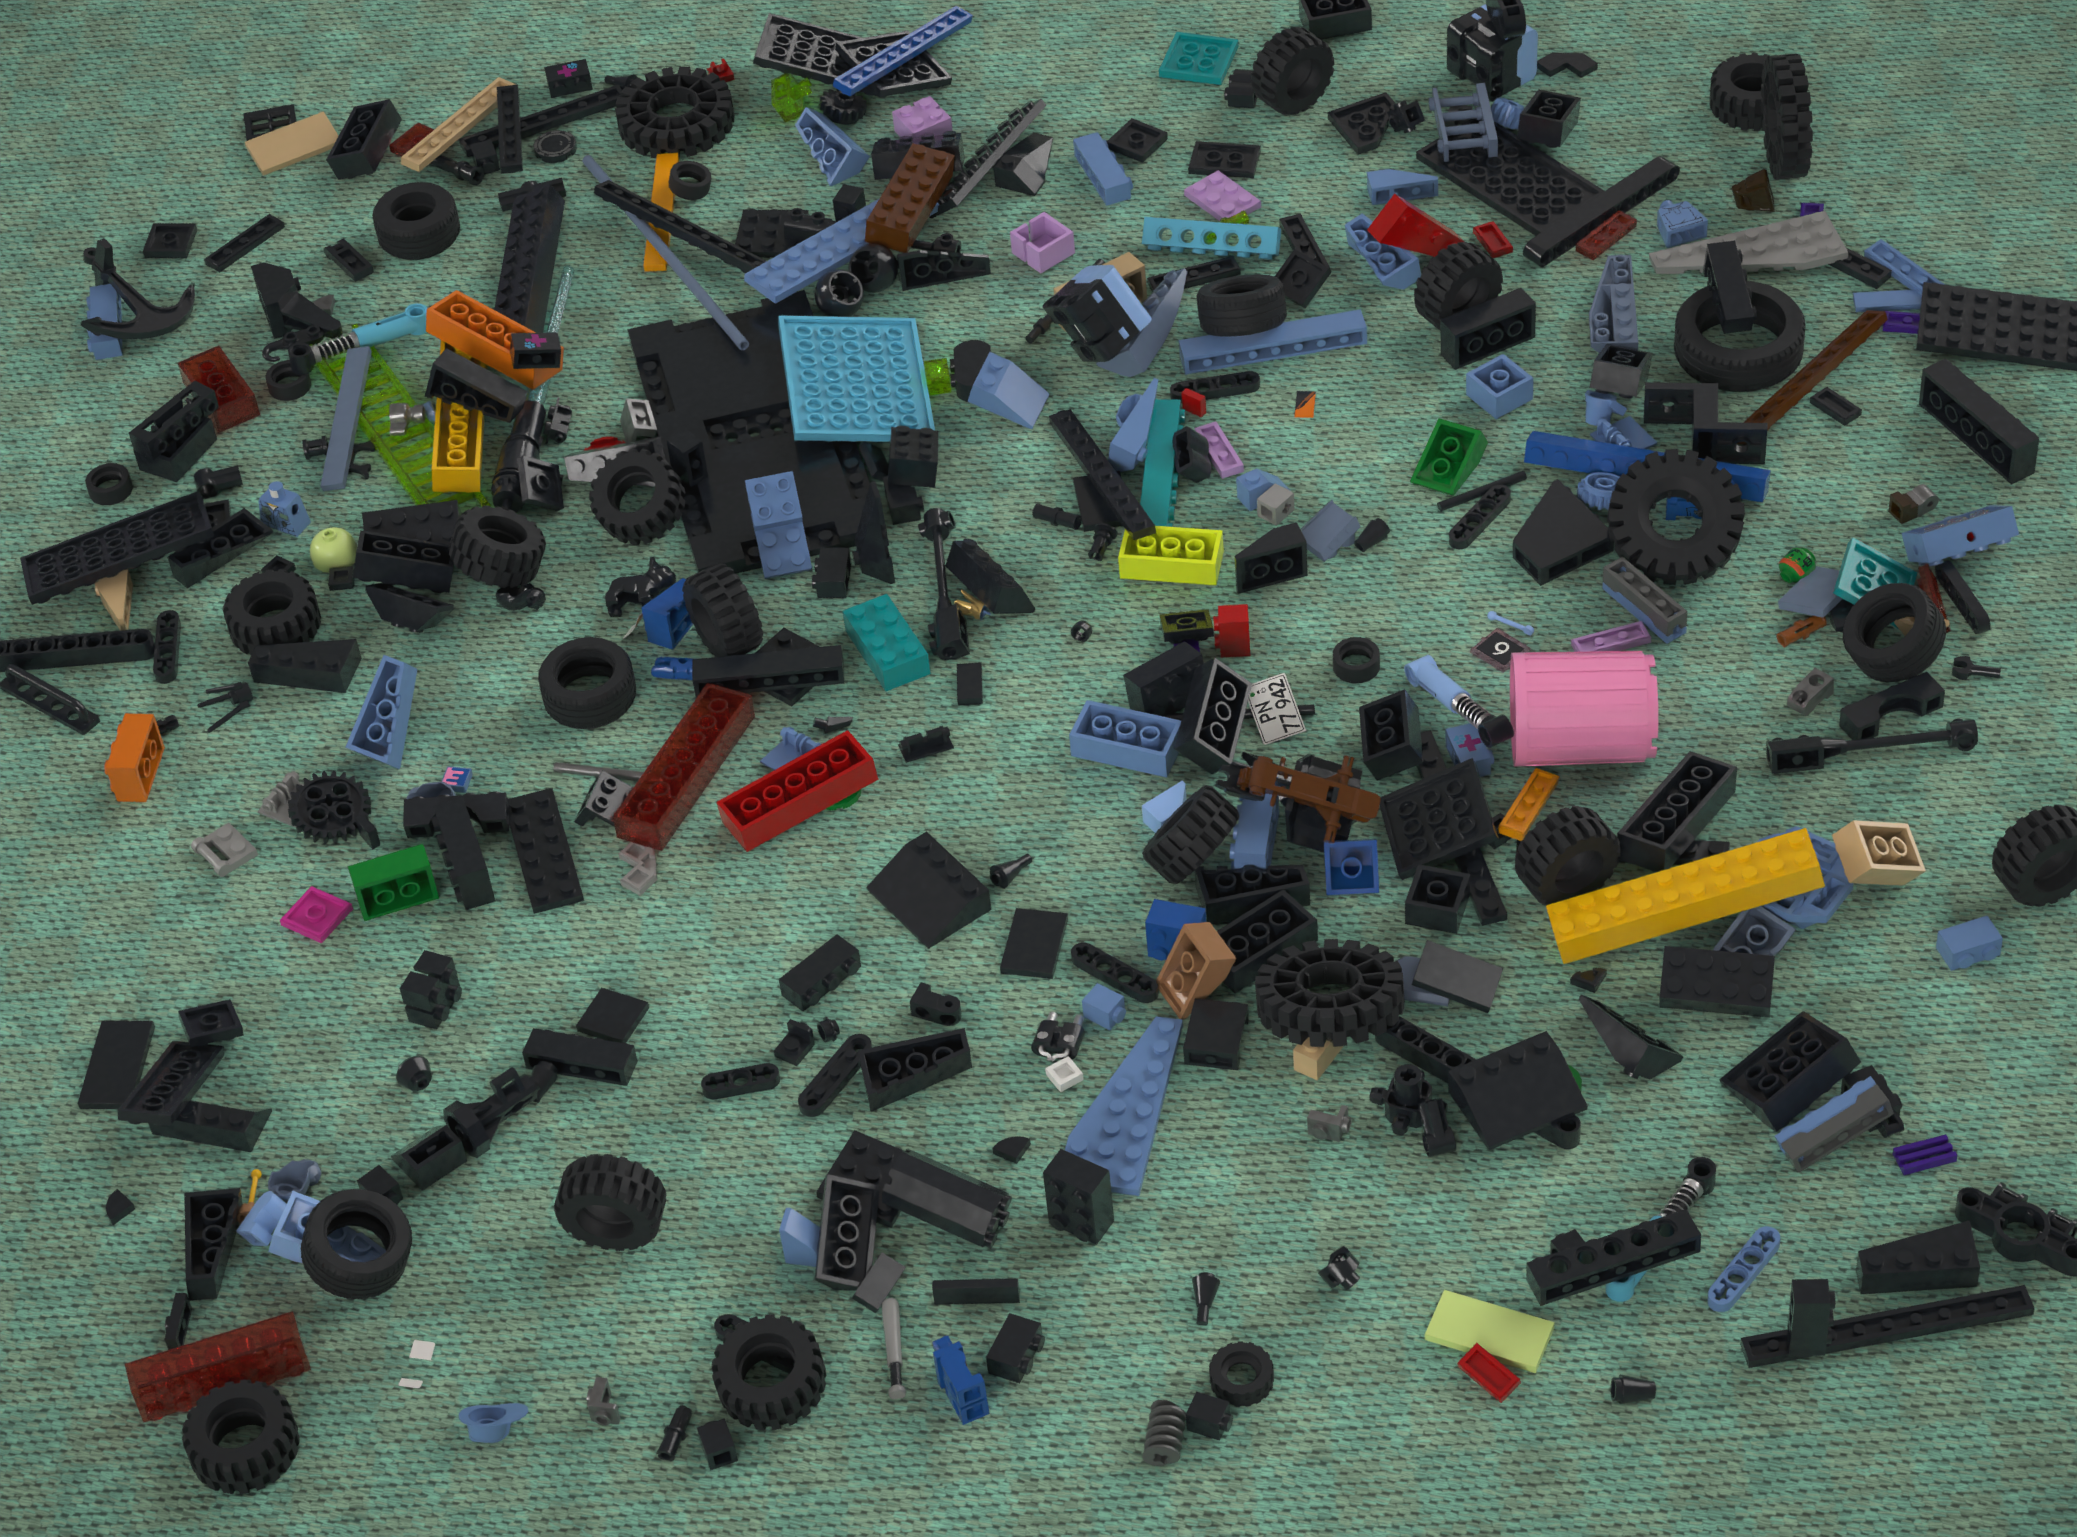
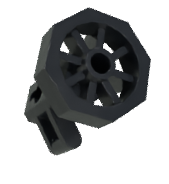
M511 1067L489 1082L494 1094L485 1101L465 1104L456 1100L443 1109L446 1125L462 1141L464 1151L468 1155L478 1158L490 1150V1144L499 1124L537 1099V1091L540 1090V1087L532 1076L528 1077L526 1074H523L519 1077L515 1068ZM512 1080V1082H511L510 1084H508V1085L505 1086L504 1088H501L502 1086H504L505 1084H507L508 1082H510V1081Z

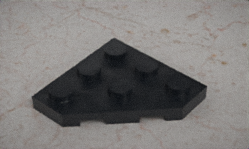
M1385 92L1329 111L1328 120L1359 155L1378 148L1390 124L1387 112L1394 109L1393 104L1395 102Z

